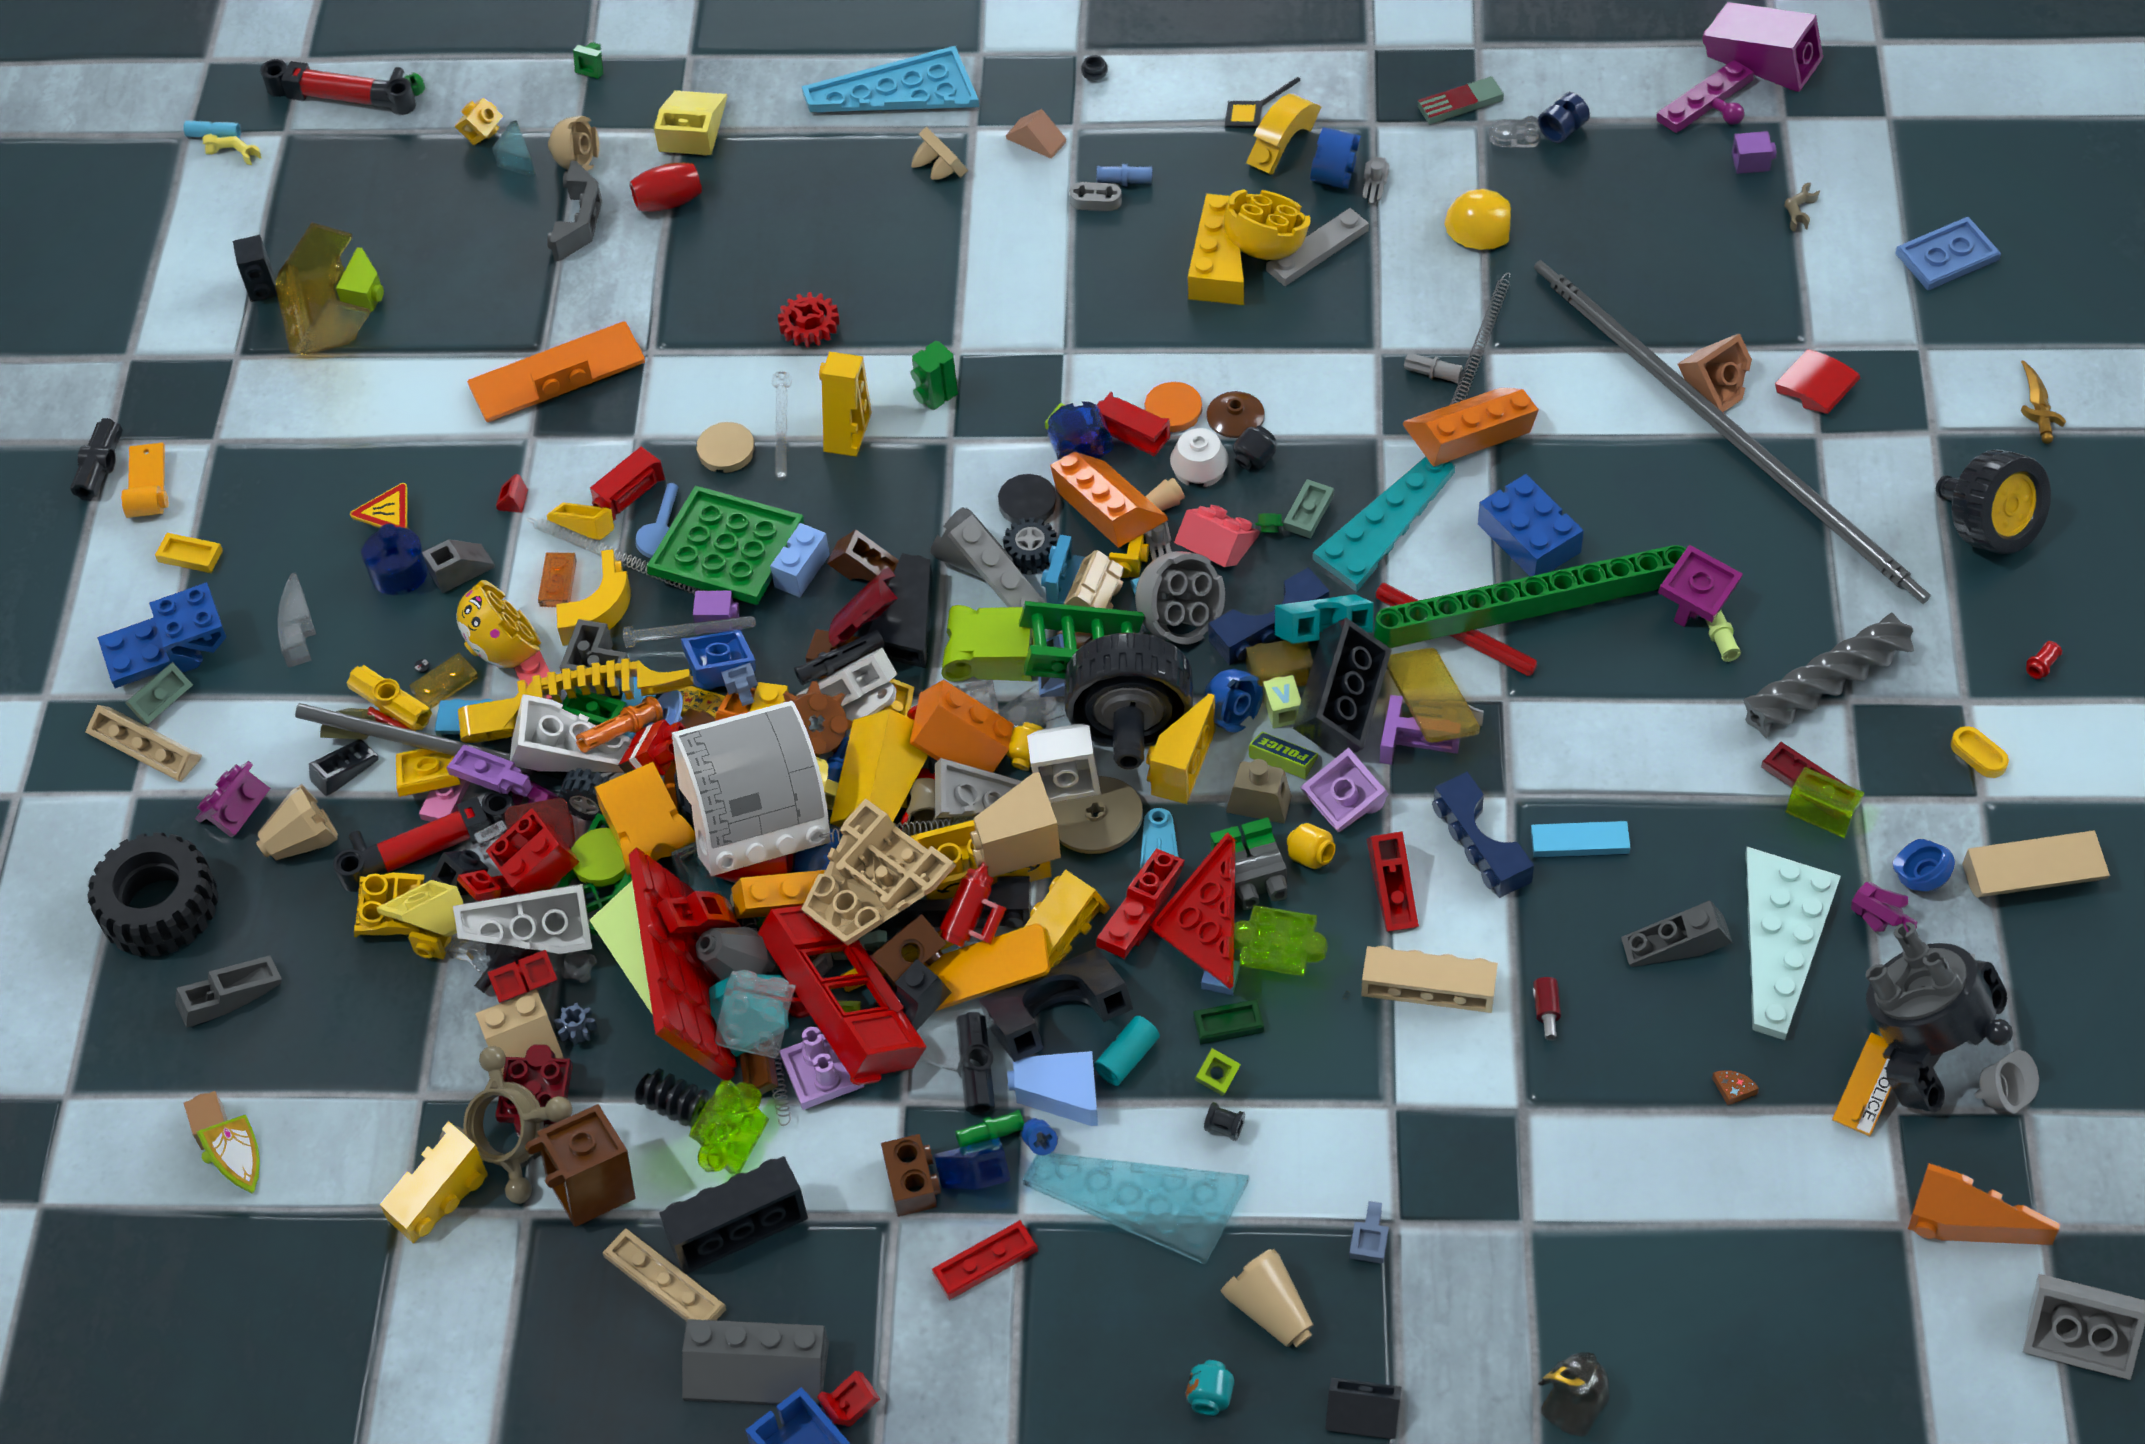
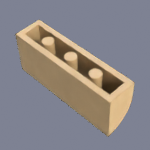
M2095 830L1968 848L1962 863L1969 887L1978 898L2108 879L2110 876Z

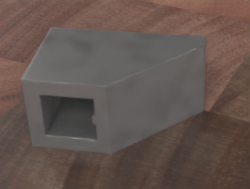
M448 539L422 552L429 574L442 593L495 568L493 561L483 546L477 543Z

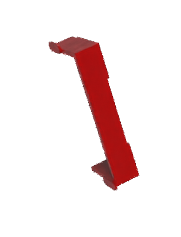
M803 905L771 909L757 934L762 936L767 950L851 1076L850 1081L858 1086L876 1083L880 1081L881 1074L913 1069L927 1046L903 1012V1005L860 941L857 939L847 946L802 911ZM843 951L858 972L857 974L822 978L808 956ZM866 984L880 1005L877 1008L845 1013L830 989Z

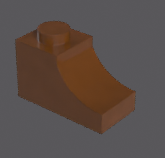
M855 529L837 541L827 564L849 580L857 578L871 581L886 567H889L894 573L899 560Z

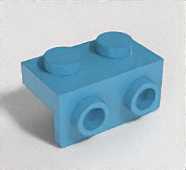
M1060 535L1057 545H1052L1050 549L1049 569H1044L1041 579V586L1045 587L1047 603L1064 604L1080 565L1085 558L1073 555L1071 536Z

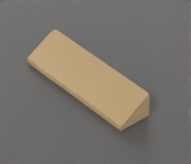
M97 705L85 733L180 782L202 757L201 754L106 706Z

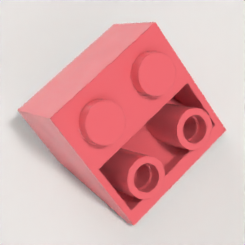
M1199 506L1198 509L1186 511L1174 543L1196 554L1203 555L1223 567L1236 566L1258 538L1260 531L1252 528L1253 523L1241 517L1234 519L1227 516V510L1219 506Z

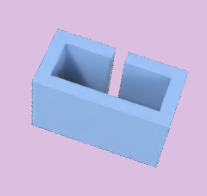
M802 523L798 525L787 541L788 548L783 547L770 565L774 587L797 597L802 596L830 555L826 533Z

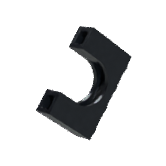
M1097 948L1050 968V972L1045 976L999 990L979 999L983 1014L986 1016L987 1026L1014 1062L1044 1049L1034 1017L1040 1011L1053 1004L1064 1001L1087 1003L1103 1022L1133 1010L1125 981Z

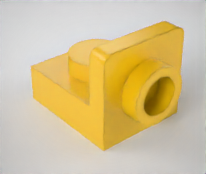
M420 928L419 933L411 931L408 938L414 953L423 958L435 957L444 959L454 935L444 936Z

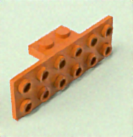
M622 321L471 378L467 383L485 421L491 422L645 363V357L627 323Z

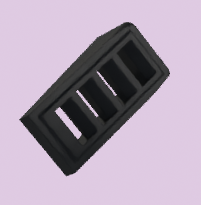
M358 739L309 763V778L325 796H328L378 761V755L362 739ZM358 753L361 758L358 759L354 754Z

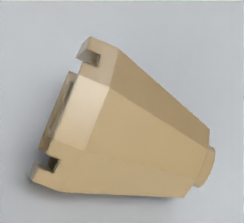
M303 784L293 789L258 832L260 840L256 844L265 857L271 855L275 860L326 847L338 839V833L323 809L320 810L316 805L318 801Z

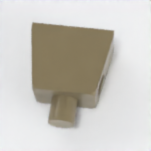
M1255 759L1252 762H1240L1226 813L1258 819L1268 817L1270 821L1285 824L1292 798L1285 771L1278 767L1268 766L1267 762L1262 759Z

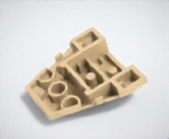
M865 798L844 821L840 829L843 836L837 848H831L827 856L830 862L824 874H818L804 902L802 911L848 946L934 891L956 865L931 846L929 849H926L897 828L887 813Z

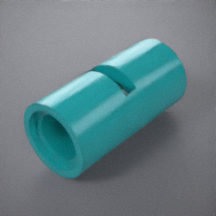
M1134 1016L1116 1037V1040L1095 1061L1094 1068L1096 1072L1108 1083L1118 1086L1160 1038L1158 1030L1147 1019L1141 1016Z

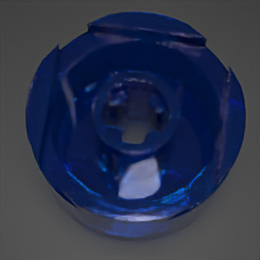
M1082 401L1083 405L1074 407L1073 403L1059 408L1050 416L1047 422L1049 427L1048 430L1046 429V432L1058 460L1073 452L1100 459L1113 450L1114 444L1111 433L1096 404Z
M385 524L380 527L379 531L368 538L361 549V555L373 586L384 594L398 595L397 591L406 589L407 592L413 591L427 577L428 568L422 554L424 551L420 539L410 529L396 527L393 524Z

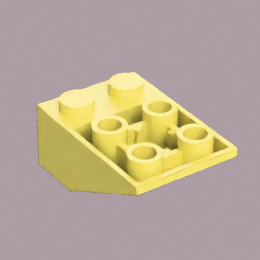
M674 91L659 109L654 126L659 152L712 155L727 94Z

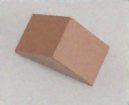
M1042 109L1022 117L1006 134L1007 140L1050 159L1066 143V137Z

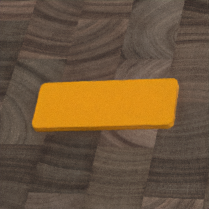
M1039 923L996 936L991 944L981 941L945 953L930 966L925 962L923 963L951 991V994L935 1011L1045 976L1050 972L1045 931Z

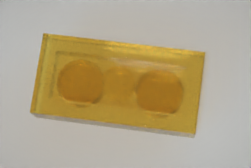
M458 652L410 684L409 687L420 702L432 709L440 703V700L447 699L478 678L476 670Z

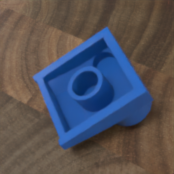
M740 629L691 638H681L684 653L692 670L694 685L703 690H712L716 687L726 686L721 673L723 671L751 663L753 671L756 670L755 658Z

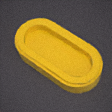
M1964 726L1958 728L1953 733L1951 740L1953 752L1977 772L1988 778H1997L2005 773L2009 762L2008 755L1982 732L1974 727Z

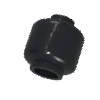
M1262 426L1246 428L1233 444V451L1237 456L1235 461L1246 470H1249L1251 467L1262 469L1276 452V445L1274 443L1276 438Z

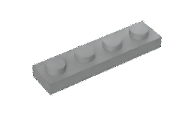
M970 515L949 532V538L1007 607H1023L1025 601L1046 603L973 515Z

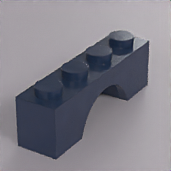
M1308 567L1284 581V600L1281 604L1329 598L1330 591ZM1233 609L1208 623L1209 642L1229 665L1238 660L1246 659L1252 652L1263 646L1271 645L1279 638L1275 635V610L1264 615H1246Z
M1465 772L1435 787L1432 807L1439 818H1444L1448 824L1452 838L1456 842L1460 841L1470 864H1476L1481 871V877L1486 887L1493 889L1497 896L1501 898L1532 883L1534 864L1518 842L1496 841L1487 837L1479 830L1475 821L1483 811L1484 794L1470 774Z

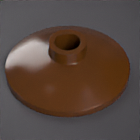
M1241 391L1226 392L1214 398L1207 408V421L1209 426L1219 435L1239 438L1246 428H1256L1258 425L1261 426L1263 424L1264 408L1262 403L1249 393Z

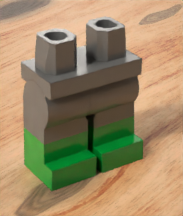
M1268 817L1242 824L1241 834L1238 826L1210 833L1211 851L1227 832L1235 839V901L1239 902L1243 910L1252 909L1259 905L1258 895L1268 892L1271 901L1276 902L1287 898V868L1275 842Z

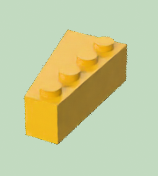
M1206 194L1188 273V299L1244 305V280L1240 248L1228 238L1224 229V214L1230 196Z

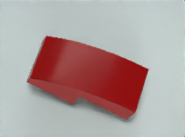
M485 870L461 874L457 878V881L477 901L519 895L503 875L491 877Z

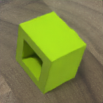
M1212 1048L1194 1080L1224 1096L1241 1064ZM1213 1068H1219L1222 1071L1223 1076L1221 1079L1212 1078L1210 1072Z

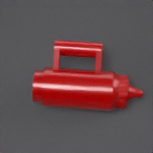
M984 861L977 869H968L966 875L962 877L940 927L942 930L940 937L961 948L964 947L966 941H970L971 936L991 944L1006 910L1005 907L988 900L992 891L993 878L988 875L989 866H985ZM985 905L992 907V910L982 933L979 934L974 932Z

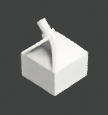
M1073 724L1043 729L1027 736L1032 772L1040 773L1050 803L1101 795L1089 725Z

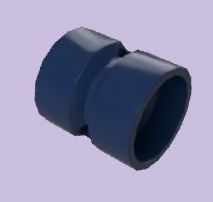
M1565 93L1538 116L1539 128L1547 139L1555 143H1561L1574 130L1579 129L1589 120V107L1576 93Z

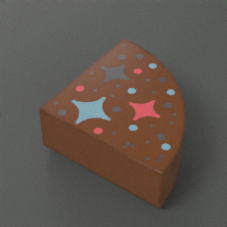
M1728 1070L1713 1073L1712 1079L1727 1105L1758 1094V1086L1744 1074Z

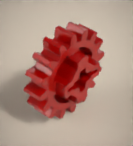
M808 292L807 297L804 298L801 294H797V300L794 301L789 298L787 299L788 306L780 307L781 314L777 316L780 333L785 334L786 341L794 339L796 346L801 342H805V346L809 347L811 342L814 341L819 346L821 345L820 339L824 338L829 341L831 339L830 333H837V325H840L837 305H833L831 298L824 300L821 293L817 297H813L812 292Z

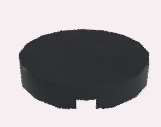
M1017 475L1008 479L1001 486L998 493L999 511L1006 520L1011 523L1015 522L1017 525H1020L1019 520L1023 518L1025 523L1029 522V517L1035 518V523H1038L1039 519L1046 521L1056 508L1055 488L1049 480L1039 475Z

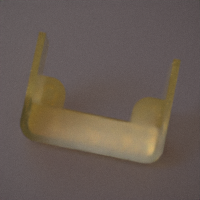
M311 222L280 269L276 279V290L291 353L304 356L348 345L356 338L358 330L370 315V309L337 301L334 291V285L337 281H340L344 273V266L341 263L340 256L353 238L352 233Z

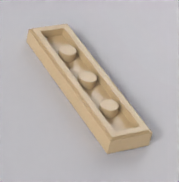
M626 1228L603 1252L604 1258L685 1321L687 1319L717 1320L727 1310L724 1303Z

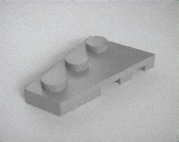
M940 758L935 763V818L977 816L1022 781Z

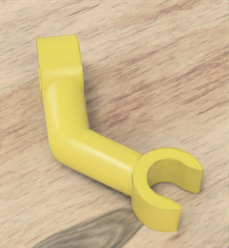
M213 134L203 136L206 154H215L219 149L233 147L243 155L244 162L248 165H252L251 155H256L261 159L260 150L257 146L247 145L236 136L218 138Z

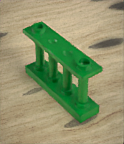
M1025 601L1019 619V627L1032 628L1034 645L1029 647L1024 663V674L1027 676L1065 679L1067 664L1078 650L1075 632L1091 633L1093 640L1117 633H1139L1145 615L1143 612ZM1045 629L1062 631L1064 648L1048 647Z

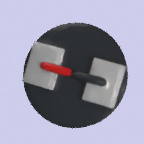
M421 659L415 663L414 668L417 672H425L429 669L430 665L427 660Z

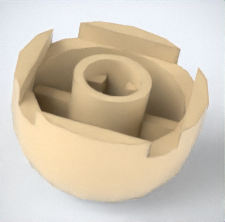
M573 116L565 118L558 122L551 132L548 141L549 150L555 162L564 169H569L571 161H577L586 171L594 167V165H589L593 156L598 158L599 137L596 127H590V124L587 122L591 121L588 117Z

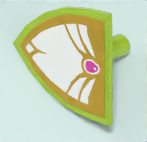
M246 1114L197 1131L198 1137L205 1149L201 1155L202 1160L206 1164L213 1163L236 1186L254 1193L259 1177L260 1158L258 1144Z

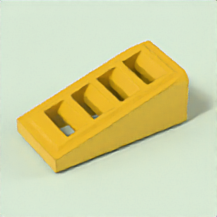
M563 502L546 515L548 521L595 540H601L614 530L612 511L609 508Z

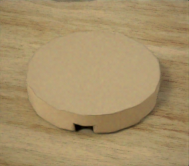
M720 422L712 425L703 431L697 440V454L702 465L715 472L716 469L723 470L724 473L742 469L751 461L752 453L755 450L754 438L750 430L734 422Z

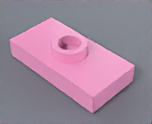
M460 778V785L431 790L419 812L421 820L431 822L458 810L456 804L461 803L470 782Z

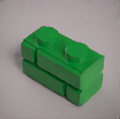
M934 341L925 347L926 350H920L912 356L913 370L910 371L916 387L913 389L915 398L919 403L926 404L933 410L943 405L945 400L949 401L958 395L954 355L939 341Z

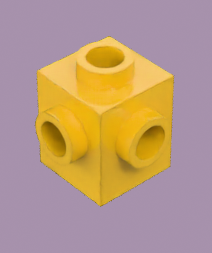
M483 97L475 103L471 100L461 110V113L464 115L454 127L475 145L486 137L488 139L491 138L499 130L500 127L497 124L503 115L493 103Z

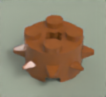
M811 681L806 694L795 696L785 691L783 693L786 702H794L808 732L815 756L819 758L820 754L830 751L837 752L841 741L845 737L846 730L851 729L853 721L846 718V713L841 706L845 695L840 693L831 697L830 695L823 694L817 681ZM810 717L818 718V729H809L811 725Z

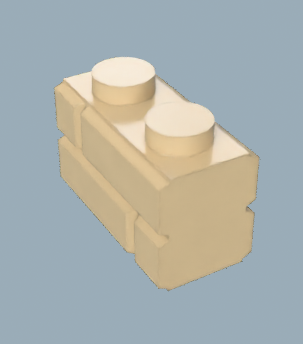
M1094 550L1083 559L1063 605L1112 609L1113 604L1110 601L1112 596H1115L1123 585V581L1120 578L1124 567L1114 560H1109V557L1099 550Z

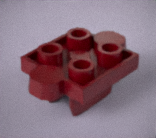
M534 1044L528 1048L525 1057H506L503 1080L504 1082H513L526 1087L535 1096L542 1108L553 1097L562 1096L568 1098L573 1063L571 1059L556 1058L555 1053L547 1045ZM500 1095L495 1118L498 1123H514L516 1134L520 1137L521 1121L518 1110L509 1098ZM545 1120L544 1128L545 1124L552 1125L555 1123L551 1120Z

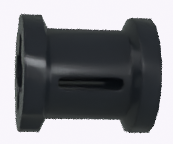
M1213 1102L1205 1118L1204 1131L1210 1132L1214 1130L1229 1135L1231 1140L1237 1141L1244 1125L1245 1113L1241 1111L1234 1113L1219 1108L1218 1103Z

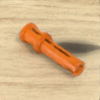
M647 696L642 700V703L634 707L630 705L624 707L620 715L577 734L576 744L582 752L586 753L626 732L636 733L644 725L662 720V707L656 698Z

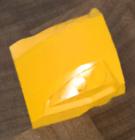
M392 872L385 875L370 874L366 877L360 876L354 937L359 935H409L411 931L419 933V927L378 913L377 907L424 884V875Z

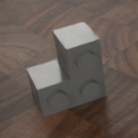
M578 619L561 662L560 671L562 673V669L566 668L574 671L580 665L590 668L592 667L591 663L597 662L602 666L606 665V661L614 660L615 663H621V659H627L628 655L626 652L611 650L613 644L606 623ZM622 678L619 679L620 695H615L614 697L622 698ZM604 681L605 694L602 695L612 696L609 687H607V681ZM590 683V692L597 693L596 688Z

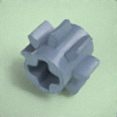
M578 1003L566 1009L562 1007L561 1019L554 1020L556 1028L559 1030L558 1033L561 1041L569 1039L573 1042L574 1046L585 1040L590 1041L591 1030L597 1029L595 1019L592 1018L591 1008L588 1007L583 1010L578 1006Z

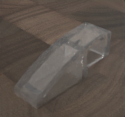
M297 573L290 574L278 612V637L288 668L312 661L305 638L316 635Z

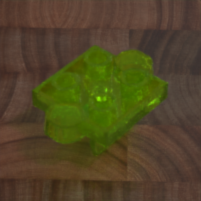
M1253 905L1250 920H1242L1234 924V948L1241 950L1240 966L1304 976L1307 962L1322 961L1326 957L1328 949L1325 937L1321 933L1315 932L1317 915Z
M721 1080L714 1095L707 1101L690 1130L689 1137L701 1145L698 1152V1164L706 1172H718L725 1168L730 1174L740 1173L770 1120L758 1108L762 1096L761 1091L754 1084L740 1082L735 1086L731 1081Z

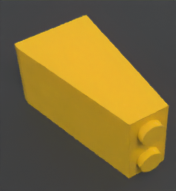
M892 709L853 720L830 824L841 828L844 821L865 798L887 813L892 822L894 821L928 757L926 753L909 744L914 720Z

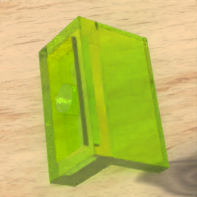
M1805 767L1793 785L1785 813L1845 838L1852 816L1860 805L1864 792Z

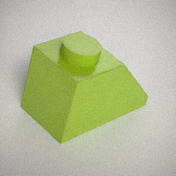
M357 247L336 290L342 307L373 312L377 303L383 298L384 288L364 250Z

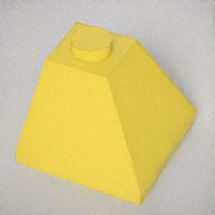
M430 880L377 907V911L381 915L440 935L451 936L457 933L453 906L464 903L456 886Z

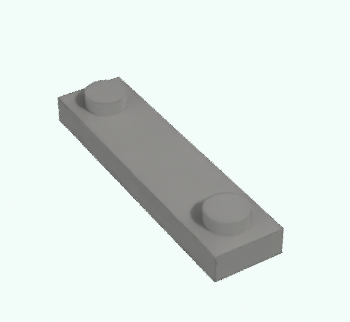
M1349 208L1305 237L1303 244L1294 254L1266 263V271L1282 285L1287 286L1369 231V223Z

